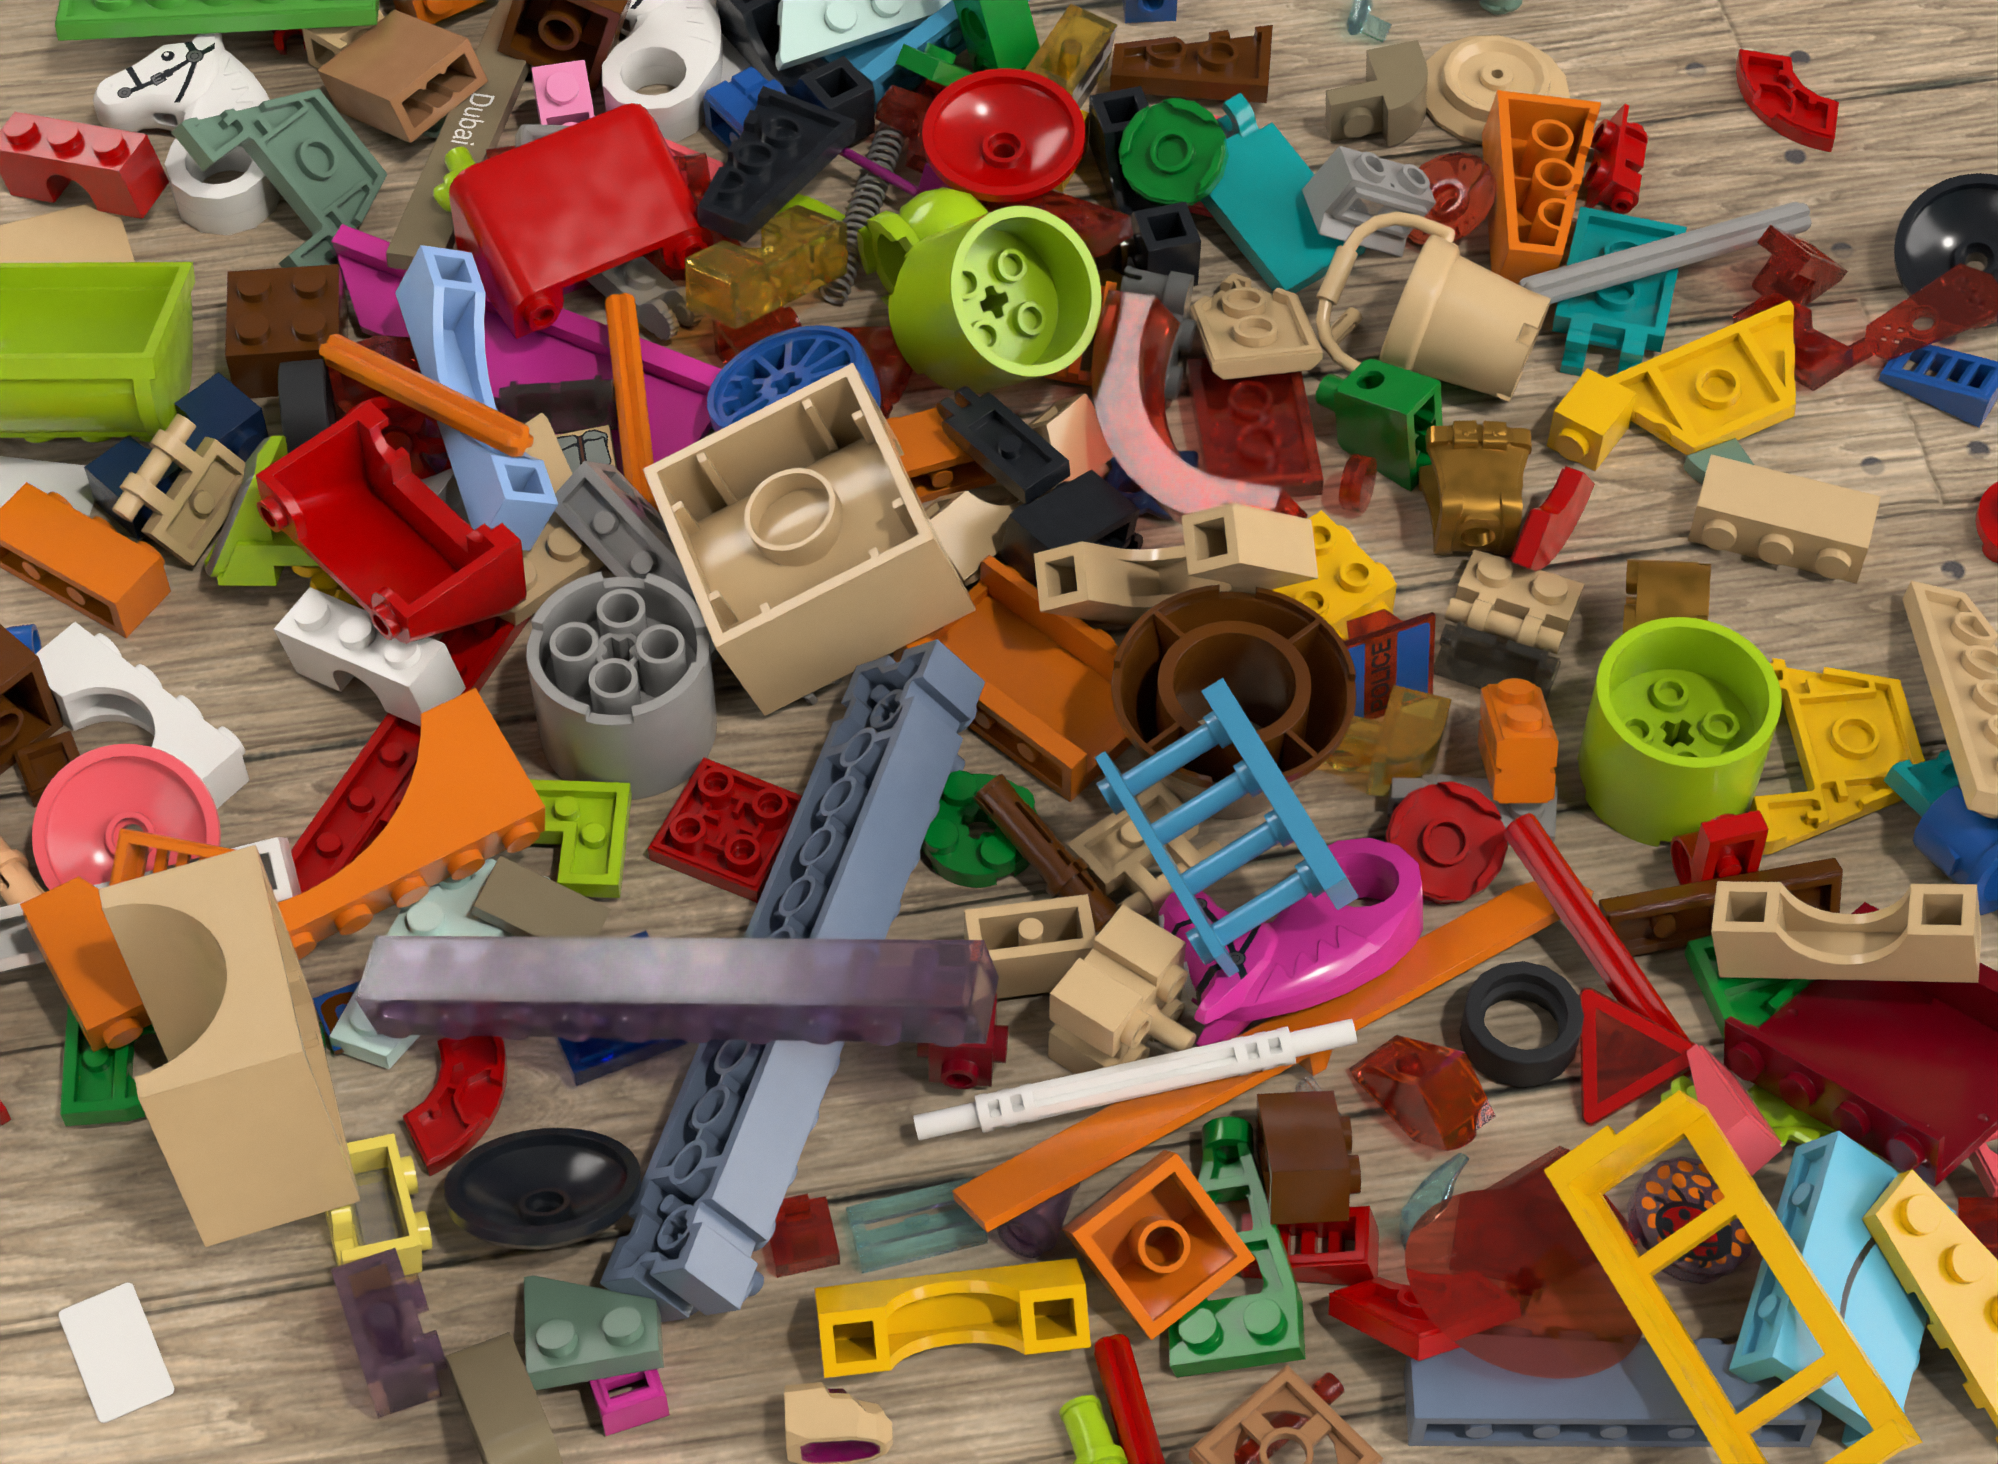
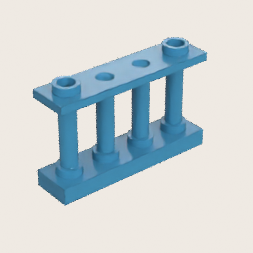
M1221 678L1201 691L1213 709L1212 712L1203 717L1206 722L1124 774L1120 772L1106 751L1094 758L1106 776L1096 784L1116 815L1123 810L1127 811L1195 927L1185 934L1205 966L1216 960L1226 975L1230 977L1239 972V969L1225 947L1229 943L1310 893L1316 898L1326 892L1337 911L1359 898L1226 682ZM1234 743L1243 760L1233 765L1236 772L1157 821L1150 822L1135 797L1137 794L1216 745L1220 744L1223 749ZM1264 792L1274 808L1263 815L1266 819L1264 823L1185 872H1180L1165 847L1167 843L1246 794L1250 793L1252 798ZM1295 842L1305 858L1295 865L1297 872L1211 924L1195 897L1197 893L1278 843H1281L1284 848Z

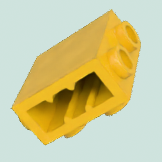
M1321 510L1308 518L1312 520L1318 579L1272 590L1285 594L1310 607L1335 629L1346 647H1348L1365 635L1374 636L1380 633L1390 623L1393 617L1397 583L1385 565L1380 562H1374L1357 545L1354 536L1346 527L1337 525Z

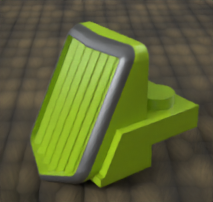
M269 436L265 438L245 462L242 484L219 538L204 561L207 575L217 577L219 586H277L284 566H319L282 530L279 532L271 530L263 521L257 509V502L261 498L258 491L256 474L288 454L285 436Z

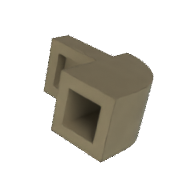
M1418 40L1366 50V82L1326 90L1325 127L1330 142L1382 132L1386 145L1389 147L1407 140L1419 130L1426 116L1428 69Z

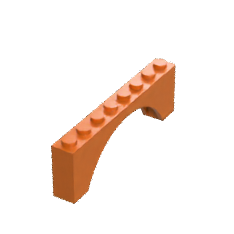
M476 688L421 713V738L418 758L411 782L398 809L372 844L354 861L331 878L306 892L278 902L299 960L310 954L316 948L318 942L338 932L341 935L355 933L367 926L372 921L373 915L393 905L399 908L412 905L429 892V887L449 877L453 880L469 877L482 868L486 859L505 850L508 853L524 850L539 838L541 832L545 831V805ZM78 876L21 903L20 906L26 925L92 1051L96 1052L106 1046L110 1049L120 1048L137 1039L142 1034L143 1028L152 1023L102 910L99 889Z

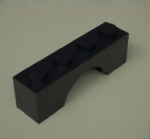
M716 0L722 34L746 61L768 81L776 79L784 87L787 95L856 120L855 139L849 145L875 133L874 87L845 56L830 63L817 58L778 71L775 61L779 50L780 25H777L778 5L781 0Z
M1138 86L1090 95L1088 142L1123 236L1132 234L1135 240L1136 256L1131 257L1136 269L1168 276L1171 271L1194 275V286H1197L1201 239L1186 201L1164 206L1150 204L1133 191L1123 174L1122 165L1120 164L1119 147L1123 131L1137 112L1149 106L1142 87Z

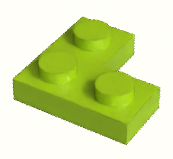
M529 779L545 805V831L540 833L539 838L534 843L562 844L557 883L585 897L620 898L632 800L630 783Z

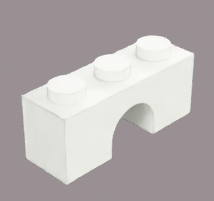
M311 587L308 588L274 628L298 674L340 692L355 676L373 690L386 712L420 727L421 713L461 695L466 689L444 643L430 637L404 644L396 638L387 640L376 629L366 610Z

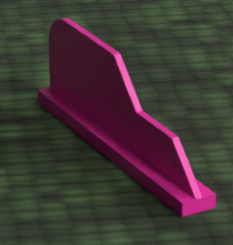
M342 224L331 242L337 254L362 332L414 352L395 294L407 270L387 266L386 251L390 242ZM486 295L484 315L485 354L489 382L497 410L524 424L540 413H543L548 418L555 435L609 425L613 438L617 469L624 476L608 326L562 309L557 320L550 327L515 339ZM640 338L653 460L656 463L707 436L712 427L707 409L708 392L714 379L722 369Z

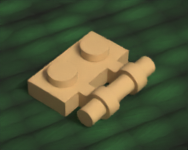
M176 414L165 431L159 429L149 443L153 449L137 473L129 472L122 482L120 488L124 492L112 510L120 517L132 522L142 506H147L153 511V514L141 531L183 563L194 566L231 510L243 481L245 462L219 441L209 437H205L194 452L185 443L195 430L196 425L186 417ZM172 462H174L183 470L168 492L164 494L156 486Z
M1473 550L1458 584L1455 598L1452 597L1449 602L1445 620L1466 626L1465 632L1483 637L1486 632L1517 642L1516 648L1533 653L1535 648L1557 655L1563 637H1566L1581 600L1584 583L1542 570L1534 571L1514 564L1512 561L1502 557Z
M1161 781L1136 797L1151 823L1183 804ZM1126 810L1117 815L1113 812L1067 843V850L1077 860L1082 857L1090 866L1087 872L1106 895H1109L1122 885H1125L1132 892V895L1117 904L1119 908L1125 905L1141 916L1147 914L1150 917H1154L1160 911L1166 898L1174 892L1164 874L1154 878L1146 870L1156 863V860ZM1199 824L1165 845L1181 873L1222 849L1215 840H1211L1198 850L1188 841L1198 834Z

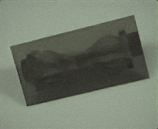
M595 375L594 379L561 381L560 383L518 384V381H510V386L499 389L501 410H505V415L525 424L540 413H543L548 418L554 434H565L609 425L610 430H618L614 380H603L602 375Z
M1459 621L1457 626L1446 623L1439 643L1441 648L1431 674L1478 689L1487 686V684H1498L1505 679H1524L1540 687L1545 702H1547L1561 665L1560 658L1549 655L1550 649L1544 648L1540 650L1508 640V643L1505 644L1496 641L1497 636L1466 627L1464 622Z

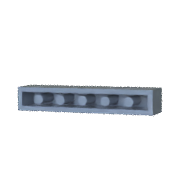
M1505 1337L1494 1339L1487 1344H1469L1421 1361H1417L1409 1356L1406 1359L1404 1387L1408 1446L1712 1447L1646 1338H1633L1621 1344H1592L1589 1340L1583 1338H1565L1554 1344H1525L1520 1339ZM1714 1338L1693 1340L1737 1413L1784 1383L1778 1377L1773 1376L1749 1384L1729 1371L1736 1345H1725L1723 1341ZM1805 1397L1753 1432L1751 1436L1758 1447H1810L1822 1421L1821 1406Z

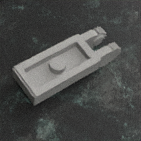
M643 256L586 279L605 297L612 294H632L635 298L638 322L651 333H655L656 337H659L660 340H667L677 335V332L680 331L678 329L680 326L678 320L684 327L688 326L690 328L700 323L701 319L704 318L702 316L704 313L702 311L703 306L700 305V301L696 299V296H692L685 286L677 287L676 284Z

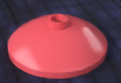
M138 744L108 745L88 751L75 758L50 781L39 800L32 826L33 853L37 868L45 885L51 890L78 876L92 885L109 882L120 828L127 829L132 824L140 826L143 832L220 846V820L216 805L208 788L201 778L183 761L165 751L150 746ZM149 848L145 872L153 870L157 848ZM170 851L168 866L176 864L178 852ZM191 855V859L199 857L196 855Z

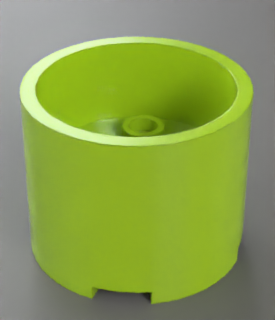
M1010 206L944 229L917 242L904 256L906 260L899 271L894 294L889 295L888 301L891 330L898 349L910 367L918 375L924 373L932 381L955 392L959 388L967 386L978 395L1053 374L1072 364L1086 350L1095 334L1100 318L1102 296L1099 274L1093 257L1080 236L1066 222L1039 208Z
M1669 617L1648 621L1628 630L1615 640L1603 656L1598 669L1577 757L1579 773L1586 790L1585 799L1596 815L1623 836L1646 845L1659 847L1660 841L1671 842L1674 836L1699 831L1701 823L1710 821L1717 816L1747 813L1756 793L1782 706L1780 684L1767 658L1754 644L1739 633L1711 621L1689 617Z

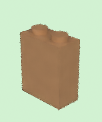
M395 9L380 20L377 25L371 27L317 70L339 113L409 143H412L447 115L449 111L453 110L488 82L468 38Z

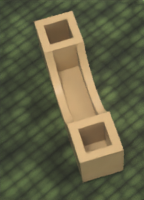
M1086 393L1057 400L1028 424V426L1069 460L1070 477L1064 481H1071L1091 469L1103 477L1109 471L1106 462L1122 450ZM1053 487L1052 489H1050L1049 491H1047L1046 493H1044L1043 495H1041V496L1038 497L1037 499H1039V498H1041L1042 496H1044V495L1050 493L1055 487ZM965 490L940 496L925 508L964 586L980 579L981 561L988 555L995 556L999 551H1002L1006 520L1015 508L1024 504L1013 494L1000 505H994L977 498Z
M1717 881L1711 932L1720 977L1978 983L1982 931L1977 885L1910 884L1904 896L1887 908L1864 914H1839L1823 911L1803 903L1793 896L1781 882Z

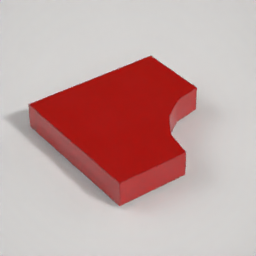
M1376 1277L1329 1293L1328 1315L1417 1361H1421L1516 1329L1518 1307L1471 1283L1454 1287H1418Z

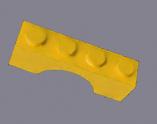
M1077 1258L814 1288L824 1378L890 1371L908 1356L927 1349L953 1344H995L1015 1349L1024 1355L1091 1347L1086 1283Z

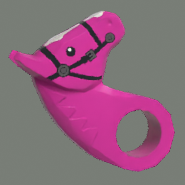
M1373 838L1338 840L1328 845V848L1359 898L1369 897L1384 902L1366 907L1346 905L1337 911L1326 892L1316 898L1310 893L1281 911L1273 922H1263L1225 946L1239 969V972L1230 977L1226 975L1216 960L1206 966L1204 965L1185 934L1195 926L1175 892H1172L1158 912L1159 925L1186 942L1184 969L1188 971V977L1184 987L1191 1002L1198 1006L1194 1019L1205 1025L1196 1042L1197 1047L1231 1040V1038L1239 1035L1253 1020L1294 1013L1341 996L1391 969L1414 947L1423 931L1422 881L1418 862L1400 846ZM1203 891L1195 895L1211 924L1230 913L1219 908L1213 899Z

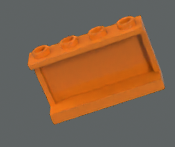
M988 555L980 562L979 582L968 591L976 610L894 651V661L900 662L904 650L938 639L985 681L976 705V716L968 727L1071 802L1103 772L1094 757L1106 751L1111 760L1115 761L1132 745L1118 722L1112 701V674L1115 656L1119 647L1108 633L1099 628L1093 629L1079 618L1040 612L1038 589L1030 584L1012 566H1005L993 556Z

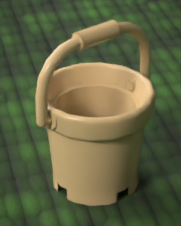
M1396 211L1373 216L1356 227L1344 245L1337 246L1316 296L1320 300L1316 316L1318 335L1321 345L1332 361L1350 373L1361 364V362H1358L1341 350L1333 338L1330 325L1332 306L1337 305L1358 256L1355 251L1364 238L1378 229L1395 225L1414 228L1430 234L1414 264L1398 302L1382 346L1379 361L1447 383L1486 393L1510 403L1523 374L1522 370L1537 340L1551 298L1530 291L1460 256L1458 245L1453 243L1455 238L1454 229L1420 215Z

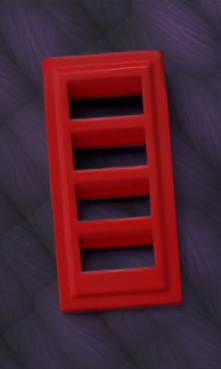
M1370 1206L1349 1207V1221L1277 1224L1297 1282L1354 1285L1378 1277L1379 1230ZM1251 1213L1242 1214L1241 1232L1252 1230L1253 1221ZM1291 1236H1301V1254L1291 1255ZM1318 1238L1328 1239V1253H1318ZM1345 1240L1355 1241V1251H1345ZM1256 1258L1240 1271L1241 1276L1244 1278L1263 1279Z

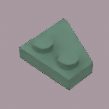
M535 1275L524 1277L526 1371L535 1390L664 1368L661 1315L656 1299Z

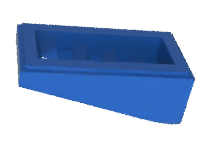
M1904 338L1878 379L1980 428L1998 400L1997 361ZM1908 360L1918 364L1914 372L1903 369ZM1929 369L1937 372L1935 377L1925 374Z

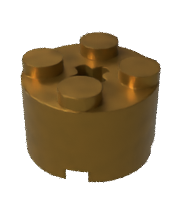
M1627 559L1626 594H1637V597L1626 596L1623 634L1640 624L1661 618L1689 617L1708 621L1711 564L1686 561Z

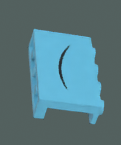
M1836 1131L1795 1148L1776 1215L1905 1414L1903 1407L1912 1374L1915 1372L1920 1361L1919 1348L1929 1315L1915 1293H1906L1862 1220V1217L1900 1173L1842 1132ZM1948 1207L1956 1215V1211ZM1764 1258L1761 1261L1729 1371L1749 1384L1773 1376L1785 1382L1825 1355ZM1839 1375L1807 1396L1846 1423L1841 1440L1846 1446H1851L1874 1431Z

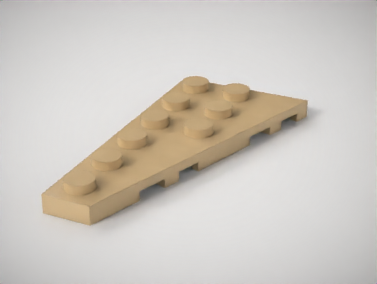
M1911 581L1902 600L1967 809L1975 811L1984 817L1996 819L1998 818V649L1995 643L1998 639V633L1966 593Z

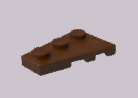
M1273 25L1257 26L1253 36L1230 38L1228 30L1209 32L1208 41L1187 44L1175 36L1114 44L1111 67L1110 92L1141 86L1144 95L1173 96L1185 100H1195L1198 98L1228 100L1241 93L1248 103H1267Z

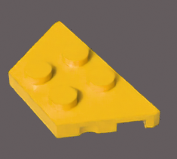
M1790 300L1607 378L1636 392L1631 415L1632 422L1686 456L1734 438L1738 441L1795 416L1794 306Z

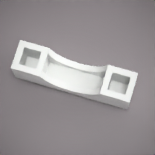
M74 622L36 653L42 664L61 721L73 731L107 721L131 723L147 730L154 736L153 748L165 751L180 759L201 778L208 788L217 809L249 781L243 760L245 748L240 740L229 729L223 726L216 729L206 722L199 709L185 696L179 695L175 698L164 690L158 678L146 666L138 664L134 667L122 658L120 651L114 643L105 635L98 633L93 636L78 623Z

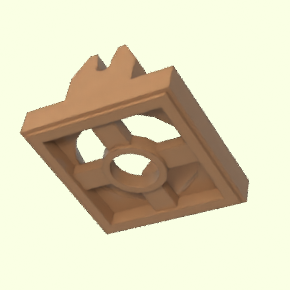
M1288 1365L1199 1440L1189 1451V1460L1193 1464H1235V1457L1240 1453L1243 1442L1250 1437L1260 1446L1258 1456L1260 1464H1271L1266 1453L1268 1447L1277 1440L1289 1439L1300 1444L1305 1451L1306 1461L1303 1464H1312L1314 1457L1313 1447L1328 1435L1334 1444L1337 1464H1382L1383 1457ZM1288 1413L1309 1419L1299 1429L1290 1427L1275 1429L1268 1422L1270 1415Z

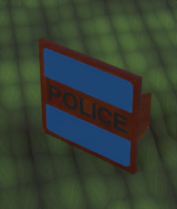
M1382 609L1346 621L1349 640L1343 642L1349 650L1354 663L1357 696L1355 713L1350 727L1433 699L1436 620L1434 612L1402 621L1386 609Z

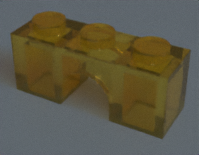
M796 205L773 216L761 228V248L741 247L722 240L685 258L686 309L733 329H738L847 274V223Z

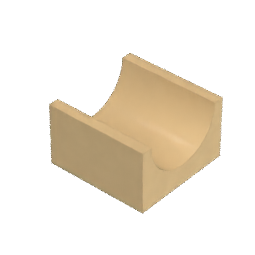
M854 363L643 469L714 646L764 716L854 672L856 666L882 658L976 610L900 458V456L904 455L898 439Z
M252 845L100 888L99 895L102 910L168 1060V1063L134 1077L138 1099L205 1247L359 1202L358 1188L314 1000L257 846Z

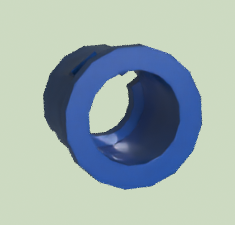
M1955 785L1940 796L1922 816L1915 829L1913 843L1916 849L1954 884L1977 885L1980 915H1984L1998 910V818L1984 817L1975 811L1968 810L1962 790Z

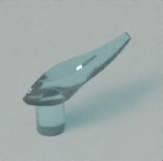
M1353 0L1346 23L1349 34L1358 35L1362 33L1384 43L1392 24L1370 14L1373 10L1372 0Z
M1458 1153L1440 1165L1419 1185L1411 1195L1408 1203L1403 1207L1399 1233L1405 1251L1420 1244L1441 1223L1451 1204L1455 1182L1470 1159L1467 1155Z

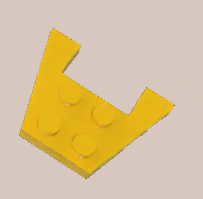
M1772 658L1770 664L1780 684L1782 704L1808 791L1753 797L1750 812L1760 810L1769 828L1762 855L1773 854L1903 800L1883 781L1890 768L1898 762L1910 760L1913 765L1925 762L1899 679L1824 667L1822 673L1787 668L1785 660Z

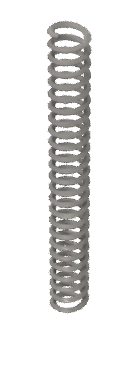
M894 100L886 104L882 119L879 122L870 146L871 149L868 152L867 159L886 167L885 169L894 173L893 170L897 167L896 163L899 161V155L902 153V147L905 145V140L908 137L907 133L916 114L911 104L902 100ZM895 104H902L907 106L911 113L901 108L891 107ZM863 168L830 254L831 257L827 262L828 265L825 268L822 281L819 284L820 294L833 304H844L848 301V295L851 293V287L854 285V279L857 277V271L860 268L859 263L862 262L857 250L858 241L855 235H857L858 229L868 224L867 219L880 213V208L883 205L882 201L885 199V193H887L888 185H890V183ZM830 282L838 288H846V291L837 292L831 289L827 283ZM824 288L833 295L843 296V299L834 300L828 297L824 292Z

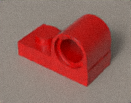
M1760 810L1738 815L1723 814L1710 821L1701 823L1699 831L1674 836L1671 841L1670 851L1673 869L1679 884L1684 885L1758 871L1769 830Z

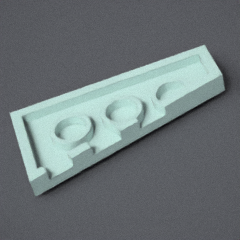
M486 859L481 869L464 879L453 880L449 877L429 887V892L416 903L402 907L330 1034L331 1046L342 1048L343 1054L390 1069L441 1014V1004L458 986L464 988L473 979L475 972L479 968L478 964L498 943L504 945L513 934L471 914L473 906L497 860Z

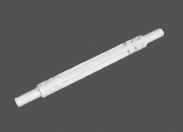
M1352 1018L1290 1032L1288 1026L1272 1031L1254 1033V1035L1240 1036L1227 1041L1033 1084L1028 1083L988 1094L975 1095V1102L914 1115L915 1128L919 1141L981 1127L983 1133L999 1128L1013 1127L1026 1122H1036L1044 1118L1238 1075H1248L1256 1071H1266L1279 1066L1296 1064L1295 1057L1358 1044Z

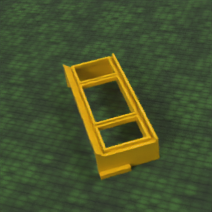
M1678 1090L1616 1134L1614 1129L1607 1125L1544 1169L1548 1179L1722 1464H1769L1751 1434L1838 1375L1874 1431L1824 1464H1882L1900 1451L1923 1443L1706 1106ZM1687 1137L1725 1198L1640 1256L1603 1195ZM1737 1218L1825 1353L1824 1356L1739 1413L1733 1407L1653 1277Z

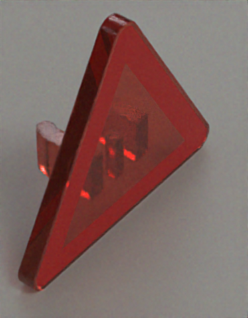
M1591 987L1581 990L1579 998L1584 1013L1580 1035L1582 1120L1588 1126H1595L1691 1070L1687 1051L1695 1043Z

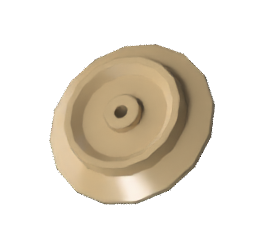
M1501 35L1468 36L1444 45L1426 61L1428 69L1427 113L1437 126L1460 140L1482 145V132L1497 90L1570 98L1566 75L1549 55L1527 42Z

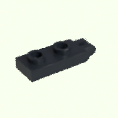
M963 386L954 392L957 404L949 397L942 399L936 404L937 411L944 420L941 425L947 437L1022 503H1031L1070 477L1069 460L991 393L987 392L979 397L969 387Z

